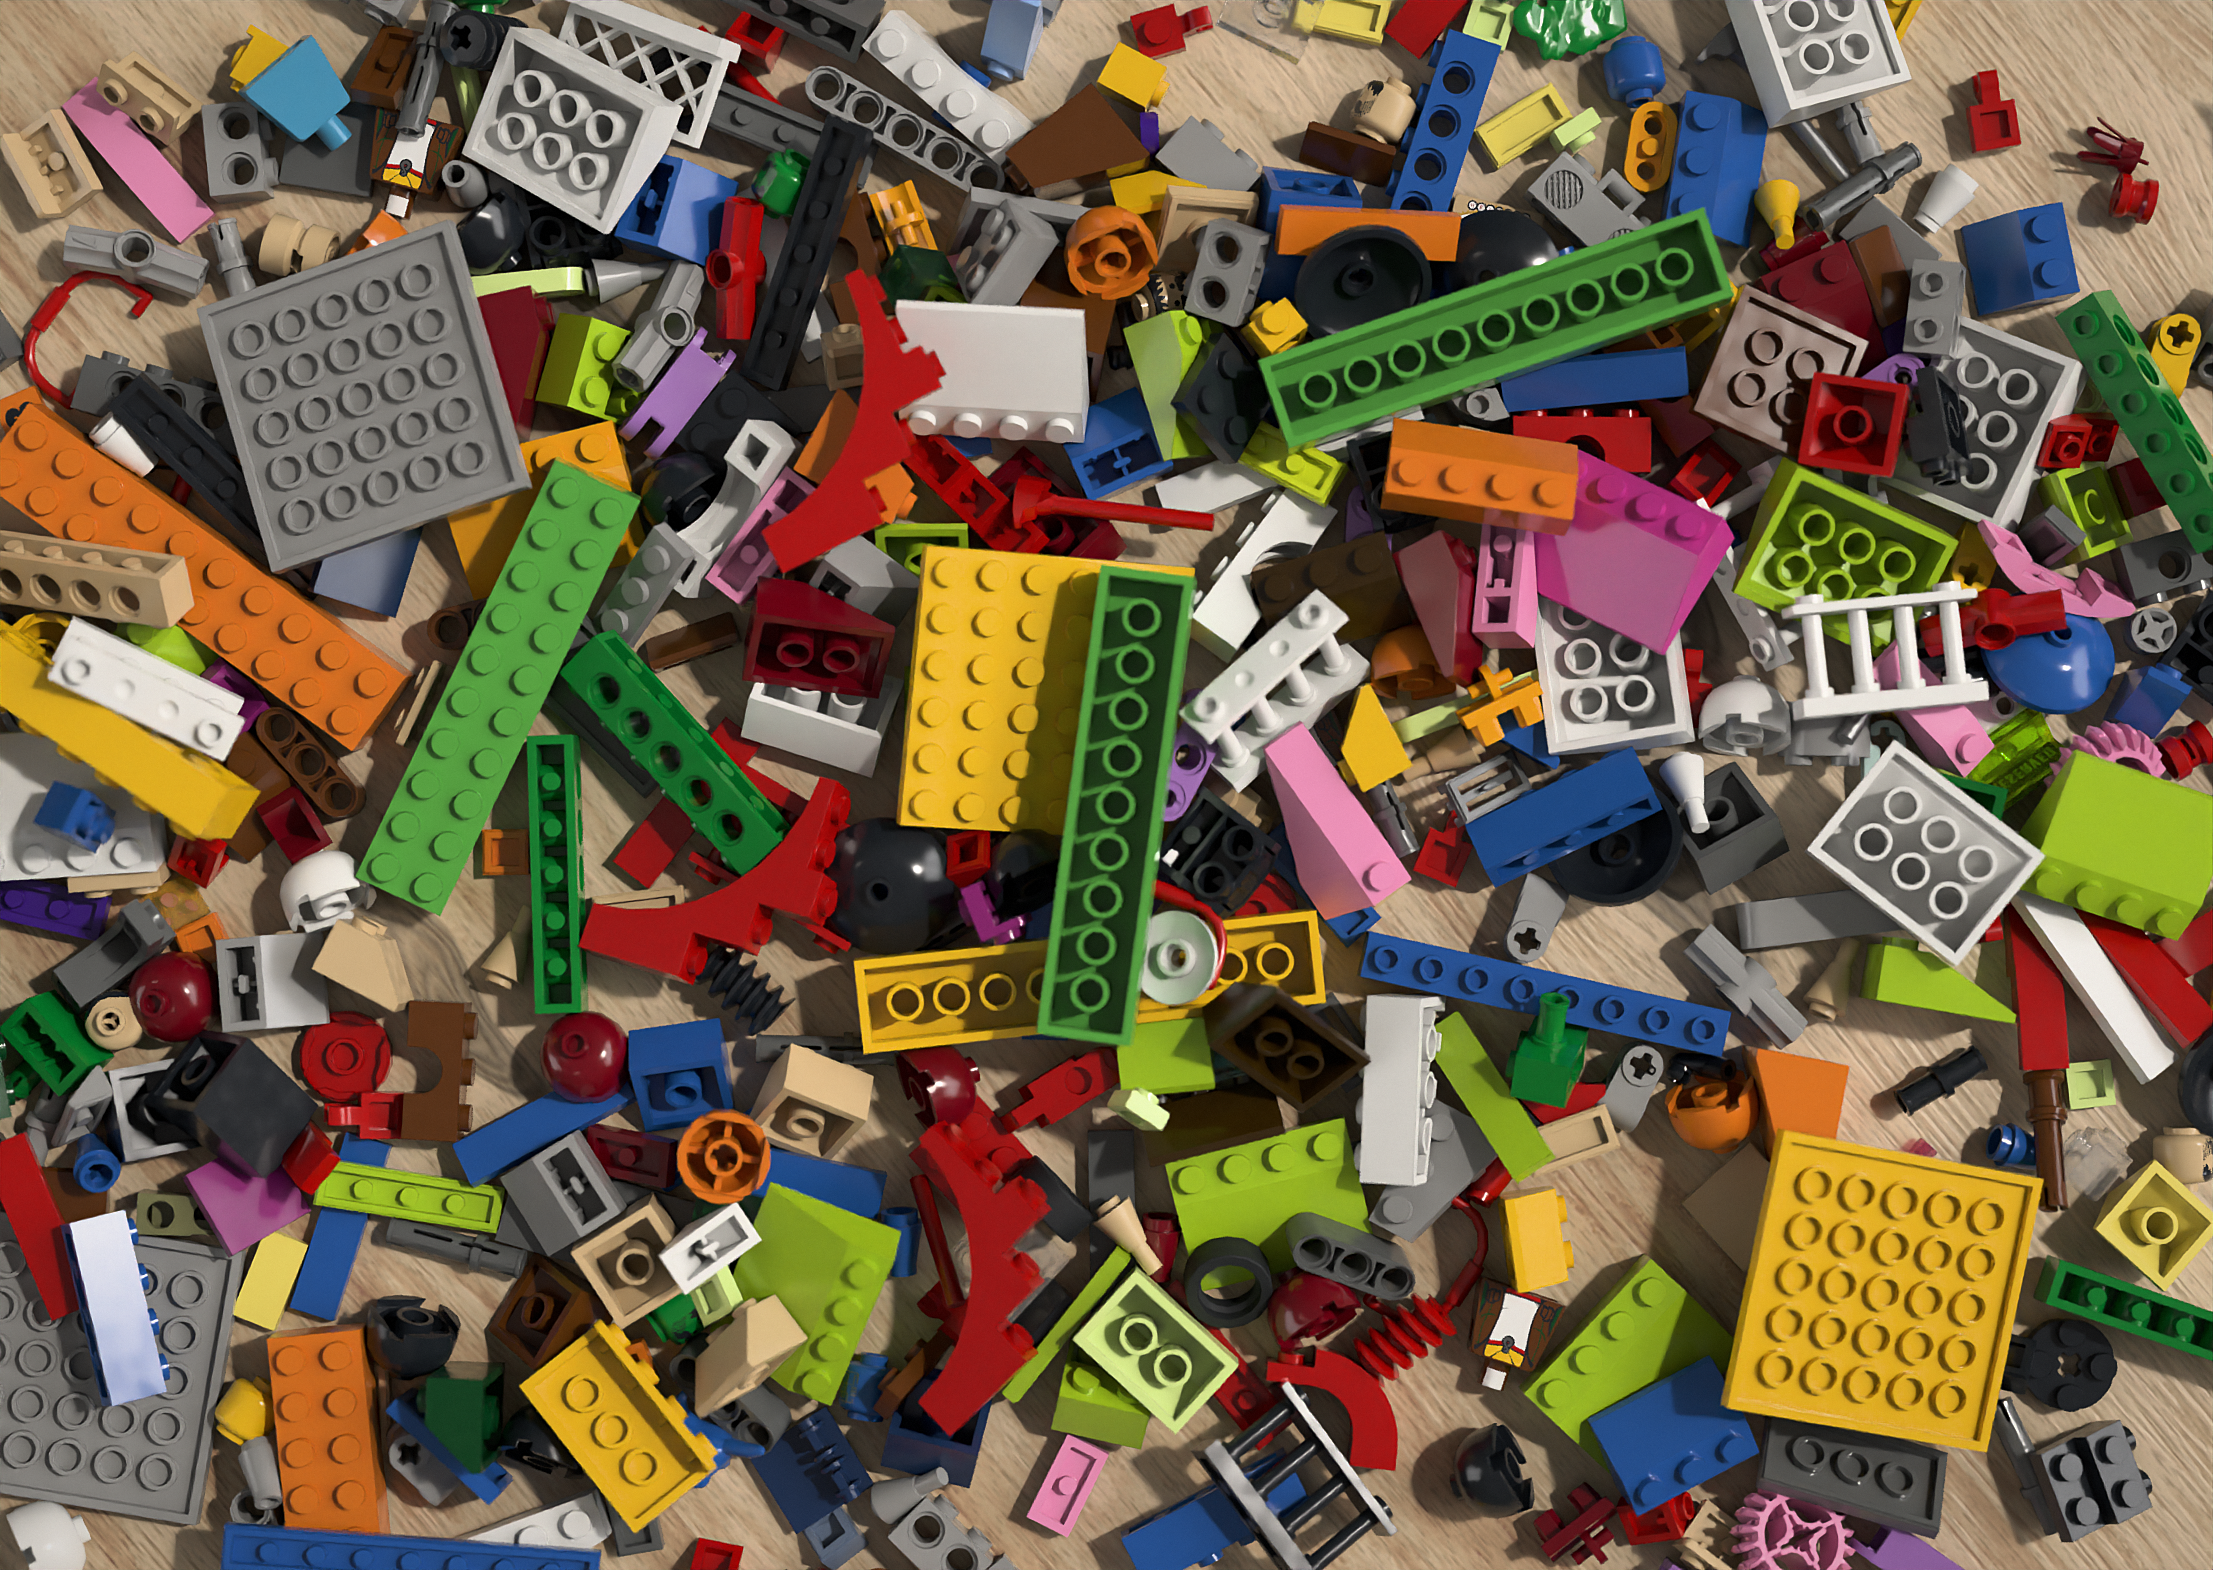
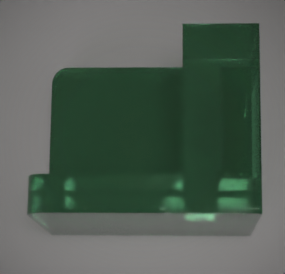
M901 244L897 246L877 277L894 310H896L897 300L916 301L928 285L955 288L959 282L943 251Z

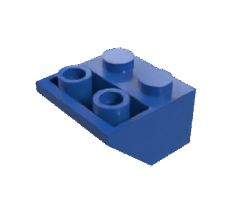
M664 154L619 219L614 236L628 249L673 261L681 259L706 269L707 257L711 251L719 249L725 200L728 196H737L740 184L685 159Z
M1136 386L1088 407L1084 443H1061L1086 499L1105 501L1173 471V462L1163 460L1148 409Z

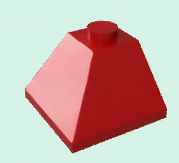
M1814 371L1798 464L1892 478L1903 445L1902 436L1906 433L1907 425L1905 419L1909 417L1912 391L1906 384Z

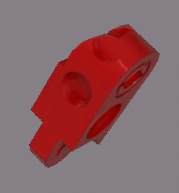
M1099 1046L1087 1051L1078 1058L1074 1054L1019 1088L1018 1091L1024 1102L1018 1104L999 1118L1007 1133L1014 1132L1034 1119L1037 1120L1041 1128L1049 1124L1052 1125L1120 1083L1117 1051L1112 1047Z

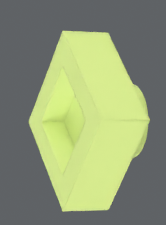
M1473 0L1462 33L1501 45L1499 54L1503 55L1513 26L1514 11L1517 7L1499 3L1496 0Z
M1590 107L1555 129L1548 140L1557 154L1568 148L1574 154L1596 140L1593 132L1598 129L1602 121L1593 107Z
M2103 1058L2069 1062L2070 1069H2062L2065 1073L2063 1086L2066 1109L2074 1110L2116 1105L2111 1059Z
M1135 1087L1134 1090H1115L1106 1107L1142 1131H1162L1170 1116L1168 1112L1157 1106L1159 1099L1139 1087Z
M728 1265L689 1292L704 1327L725 1319L744 1303Z

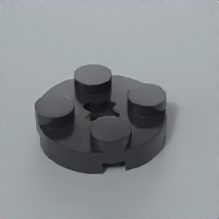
M2057 1318L2041 1323L2028 1335L2027 1338L2037 1340V1346L2027 1389L2039 1401L2053 1408L2075 1412L2092 1406L2107 1393L2113 1378L2117 1374L2118 1366L2110 1342L2095 1326L2082 1320ZM2062 1353L2069 1357L2074 1354L2077 1355L2078 1361L2076 1366L2078 1369L2074 1374L2066 1372L2061 1376L2057 1370L2060 1368L2061 1363L2057 1358Z

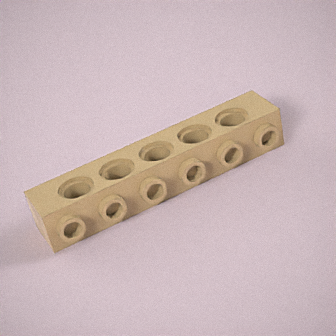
M0 530V605L15 604L32 607L38 611L54 610L71 613L77 617L93 616L111 619V621L116 623L132 622L145 624L155 629L170 628L194 606L185 558L183 556Z

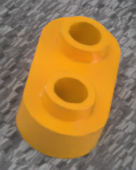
M1657 101L1641 105L1632 116L1629 125L1622 176L1641 195L1653 194L1660 190L1670 175L1677 132V118L1674 111L1668 105ZM1649 120L1657 122L1660 132L1656 135L1647 133L1644 128L1645 122ZM1638 166H1649L1653 172L1652 178L1648 180L1640 178L1637 173Z

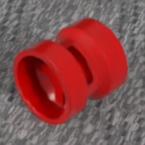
M2199 720L2184 726L2181 734L2175 737L2168 735L2155 742V746H2157L2158 751L2162 754L2160 758L2168 774L2177 782L2192 775L2193 768L2199 765L2208 766L2213 763V737Z

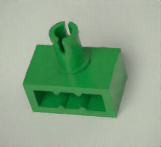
M55 989L27 998L0 1026V1032L24 1058L4 1078H9L12 1084L15 1082L19 1083L14 1088L15 1096L22 1099L27 1098L42 1080L49 1085L58 1097L76 1091L96 1066L100 1065L103 1069L115 1057L110 1050L104 1049L93 1042L88 1036L85 1022Z
M1547 992L1543 993L1540 997L1539 1014L1535 1016L1529 1030H1521L1516 1051L1511 1050L1505 1076L1512 1078L1510 1096L1565 1109L1583 1069L1589 1027L1567 1023L1566 1015L1570 1003L1569 998L1560 993Z

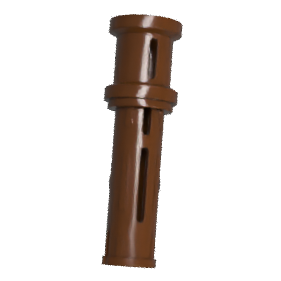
M2057 1069L2032 1070L2024 1073L2022 1078L2023 1084L2028 1086L2030 1110L2026 1111L2025 1119L2028 1125L2033 1127L2036 1175L2038 1178L2044 1179L2038 1210L2042 1212H2058L2057 1206H2059L2061 1211H2065L2069 1208L2062 1139V1126L2068 1119V1111L2062 1108L2061 1084L2065 1081V1073Z

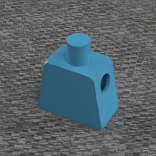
M312 35L302 36L238 91L247 102L296 142L305 141L315 132L329 150L334 151L352 135L336 115L351 101L350 97Z

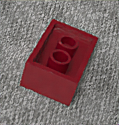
M1845 239L1767 273L1752 284V287L1868 341L1854 377H1863L1888 359L1864 281Z
M531 285L477 297L519 443L528 442L530 439L539 403L535 399L552 342L551 330H555L557 324L552 303H547L545 295L540 296Z
M1024 445L989 479L1012 503L1020 475H1030L1051 480L1052 487L1049 492L1057 494V496L1084 499ZM1061 514L1037 515V518L1032 520L1050 539L1037 554L1115 560L1128 548L1109 520Z
M1439 530L1392 554L1444 678L1467 689V687L1481 681L1477 668L1482 666L1483 642L1472 633L1479 552L1474 546L1469 548L1461 538L1456 539L1443 530Z
M758 576L744 640L742 680L879 699L895 635V626L805 582Z

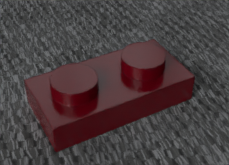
M600 1123L588 1126L587 1142L608 1176L662 1188L674 1185L677 1139Z

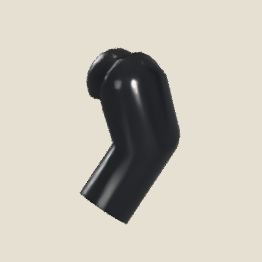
M1131 301L1123 302L1116 307L1122 345H1113L1107 349L1109 366L1115 371L1121 368H1126L1128 371L1134 367L1123 331L1124 328L1139 323L1132 311Z
M1678 1053L1669 1060L1671 1065L1666 1071V1076L1670 1081L1681 1086L1690 1082L1691 1075L1730 1082L1736 1075L1737 1066L1729 1058L1709 1054Z

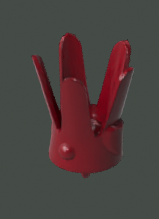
M2099 116L2097 120L2118 137L2093 126L2087 128V134L2093 138L2095 144L2114 155L2080 151L2076 155L2080 162L2113 167L2119 173L2132 174L2138 162L2146 166L2149 165L2148 161L2140 158L2144 142L2137 141L2134 137H2125Z

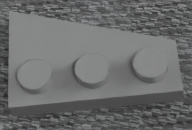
M971 186L946 243V256L961 254L966 247H973L982 234L981 227L986 216L992 209H999L1005 198L1051 224L1059 240L1056 246L1063 248L1070 227L1079 216L1092 208Z
M1434 1099L1431 1108L1426 1109L1424 1116L1431 1118L1433 1123L1427 1182L1416 1186L1387 1184L1369 1218V1221L1410 1243H1413L1452 1205L1451 1202L1471 1182H1476L1486 1172L1485 1169L1498 1157L1473 1118Z

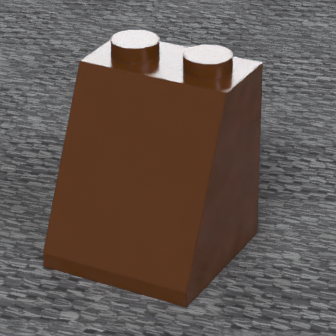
M1089 83L1005 152L1007 168L1004 170L1007 174L1005 179L1017 195L1052 201L1110 185L1109 180L1148 172L1150 153L1094 85Z
M1055 246L1023 293L1020 307L1084 310L1089 401L1095 403L1118 299L1103 300L1101 299L1102 293L1087 291L1088 296L1080 293L1070 281L1064 259V248Z

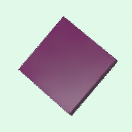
M216 1158L182 1178L228 1258L311 1211L296 1183L288 1175L282 1164L270 1173L266 1179L240 1174L220 1158Z

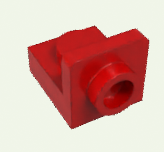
M177 833L166 866L206 889L229 862L230 856L225 853L228 843L220 838H213L212 841H208L201 837H196L195 840H191Z
M1683 1492L1638 1517L1623 1496L1620 1497L1616 1505L1631 1546L1682 1539L1689 1520L1694 1516V1504L1688 1492Z

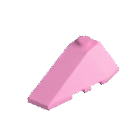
M1301 721L1262 747L1274 793L1279 802L1285 824L1284 830L1287 841L1292 850L1298 882L1324 920L1374 906L1412 879Z

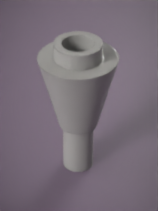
M591 259V268L584 269L589 297L597 295L599 304H602L642 285V282L664 279L669 269L667 259L643 264Z
M938 1467L920 1477L912 1476L875 1482L871 1489V1508L874 1514L885 1523L895 1525L927 1496V1493L948 1484V1474L942 1467Z

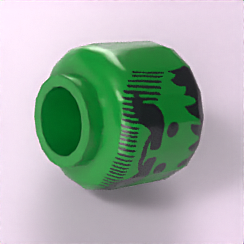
M788 148L784 152L775 151L770 153L752 179L751 190L756 199L765 206L764 214L772 219H780L781 216L793 217L811 164V160L799 151Z
M681 1292L645 1315L663 1343L670 1340L676 1345H682L707 1328L704 1327L689 1293L685 1295Z

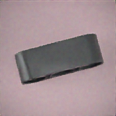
M1311 1212L1299 1213L1287 1223L1285 1229L1286 1239L1293 1259L1300 1268L1386 1300L1395 1301L1403 1299L1414 1289L1415 1275L1407 1255L1400 1245ZM1316 1238V1241L1311 1244H1303L1308 1239ZM1357 1253V1255L1351 1259H1343L1345 1256L1349 1254ZM1397 1268L1396 1271L1390 1274H1384L1389 1269Z
M705 1332L698 1333L688 1340L669 1364L671 1379L694 1402L696 1358L709 1346L706 1338L710 1334ZM764 1382L753 1391L708 1414L713 1421L731 1434L734 1439L763 1446L765 1448L763 1455L771 1451L788 1429L792 1420L788 1406Z

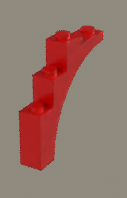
M862 268L844 276L858 311L864 344L863 389L856 421L840 457L822 483L791 513L761 531L782 573H786L885 523L881 514L889 509L878 487L874 485L868 488L865 480L914 456L910 446L918 442L906 418L897 421L894 413L943 389L939 379L947 375L935 350L926 354L922 345H919L904 353L901 345L909 340L897 316L889 320L887 319L880 305V302L886 300L887 297L876 275L873 274L866 277Z
M820 776L806 809L786 838L757 867L729 886L698 900L664 908L624 909L594 903L578 947L596 957L693 986L696 975H699L706 965L708 956L706 947L708 942L758 957L761 946H764L771 936L773 926L771 917L773 913L823 928L826 917L833 913L838 899L837 883L823 872L825 868L831 865L836 852L834 840L839 825L847 820L850 813L851 800L849 796L851 792L838 781Z
M943 1120L932 1125L919 1140L941 1167L958 1201L968 1235L971 1280L968 1310L958 1343L941 1375L918 1403L951 1436L963 1427L1039 1353L1032 1346L1034 1342L1030 1334L1019 1324H1012L1007 1318L1045 1282L1038 1274L1040 1268L1036 1261L1023 1251L1018 1252L1014 1246L1052 1209L1045 1202L1047 1200L1046 1194L1034 1181L1030 1179L1025 1181L1020 1175L1005 1185L1000 1180L1002 1178L1000 1170L987 1158L983 1157L980 1159L968 1146L970 1139L966 1133L953 1123L948 1124Z

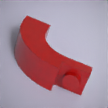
M1314 1344L1312 1362L1304 1361L1305 1354L1298 1352L1278 1351L1277 1358L1266 1357L1264 1375L1267 1381H1288L1291 1384L1319 1387L1334 1394L1344 1404L1350 1419L1347 1461L1350 1466L1395 1471L1398 1452V1432L1395 1416L1383 1389L1363 1365L1339 1350Z

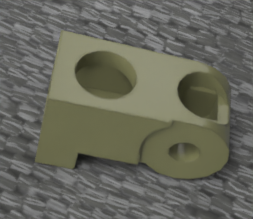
M143 1189L138 1192L136 1228L139 1235H215L191 1193L165 1192L152 1189Z

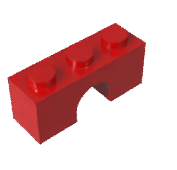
M1548 409L1520 411V416H1513L1509 420V435L1559 443H1567L1573 440L1584 441L1596 450L1600 460L1637 477H1646L1651 473V417H1639V410L1616 409L1612 410V417H1593V409H1567L1566 416H1548Z

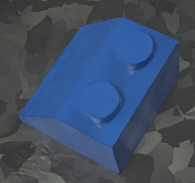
M2062 202L2016 210L1960 228L1978 317L2064 301L2080 292Z
M720 1018L628 1031L629 1072L646 1133L688 1127L696 1117L713 1109L736 1110L728 1050Z

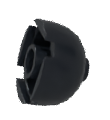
M502 187L490 194L492 200L485 207L481 204L477 205L456 225L470 276L488 275L497 269L501 273H507L523 258L518 249L526 239L525 226L518 205Z
M689 451L658 459L647 470L641 490L640 504L647 522L652 529L654 526L665 522L675 533L687 528L713 503L724 484L727 473L708 457Z
M1020 829L1013 832H1003L995 839L994 845L990 848V869L982 875V881L985 883L986 892L989 894L997 913L1003 915V910L1008 909L1011 916H1020L1028 912H1034L1055 899L1056 891L1054 889L1057 886L1062 843L1057 837L1041 829Z
M392 1295L378 1299L376 1308L372 1305L369 1308L365 1326V1340L371 1358L384 1370L388 1371L390 1376L404 1381L413 1380L415 1377L426 1376L437 1371L449 1360L458 1340L461 1323L453 1311L441 1304L438 1312L422 1308L420 1306L426 1299L417 1296Z
M532 1403L521 1407L509 1419L496 1449L498 1451L507 1450L505 1456L509 1459L547 1474H551L552 1470H557L560 1467L567 1469L564 1478L581 1480L585 1477V1470Z
M1494 1423L1466 1436L1457 1447L1453 1460L1454 1473L1450 1474L1449 1477L1452 1491L1458 1500H1465L1471 1509L1482 1516L1495 1519L1509 1517L1533 1508L1535 1501L1532 1477L1523 1480L1519 1464L1527 1463L1516 1438L1504 1424L1497 1426V1423Z

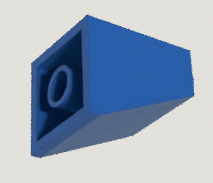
M1262 166L1256 228L1272 233L1274 237L1257 297H1260L1259 300L1262 303L1271 301L1273 305L1284 297L1288 301L1295 302L1294 286L1296 277L1308 255L1277 254L1274 250L1280 204L1362 208L1363 200L1352 177Z

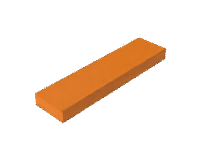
M1280 204L1274 250L1277 254L1309 255L1314 248L1333 234L1351 227L1371 224L1389 226L1406 233L1419 244L1427 260L1455 261L1462 217L1457 212Z

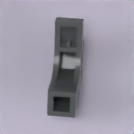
M136 898L120 909L117 921L108 931L84 950L54 969L51 981L79 1016L87 1010L90 1002L98 995L118 989L132 978L139 966L155 955L162 953L174 940L176 934L149 898L142 903Z

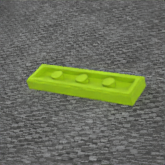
M1457 1010L1436 1024V1032L1442 1034L1440 1053L1436 1052L1434 1057L1436 1062L1517 1184L1555 1159L1556 1156L1518 1099L1510 1096L1511 1088L1460 1012Z
M341 1160L328 1178L315 1191L313 1205L497 1233L505 1186L483 1183L474 1188L469 1180Z
M1117 1245L1073 1303L1037 1346L1036 1350L1039 1353L1011 1379L1001 1393L1012 1403L1019 1402L1132 1258L1131 1252L1127 1253Z

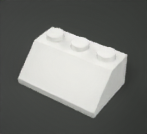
M885 674L879 699L755 682L748 699L741 737L872 778L882 754L905 680Z

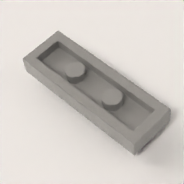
M665 522L654 526L592 621L603 632L614 629L631 648H634L696 554Z

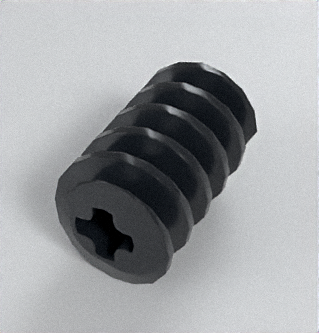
M468 9L461 10L450 16L441 29L439 40L441 52L446 61L455 67L493 72L509 27H529L518 18Z
M718 945L707 956L706 965L703 971L696 975L694 982L697 985H701L712 980L707 995L710 998H714L725 993L726 995L721 1004V1008L724 1011L738 1005L739 1008L734 1021L741 1023L751 1018L752 1022L747 1031L750 1036L766 1031L792 1005L796 998L794 997L781 1003L779 1000L784 987L779 985L771 990L766 989L771 974L767 972L755 978L753 973L758 964L755 959L742 965L739 962L744 952L737 950L728 952L726 950L727 947Z

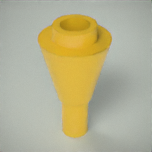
M1776 179L1766 182L1757 190L1754 203L1757 210L1774 231L1777 247L1789 249L1795 242L1792 227L1800 201V192L1792 182Z

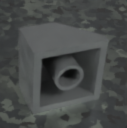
M1735 761L1704 778L1703 806L1710 825L1708 830L1702 833L1692 832L1685 809L1681 807L1674 795L1668 798L1675 807L1682 824L1683 847L1681 854L1709 895L1790 851L1778 816Z

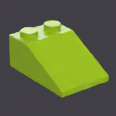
M1174 310L1164 312L1124 328L1125 338L1163 460L1172 461L1214 454L1170 402L1210 335L1224 332L1221 322L1186 310Z
M1882 936L1881 944L1868 943L1859 993L1860 998L2015 1024V1013L1932 952L1918 950L1920 941Z

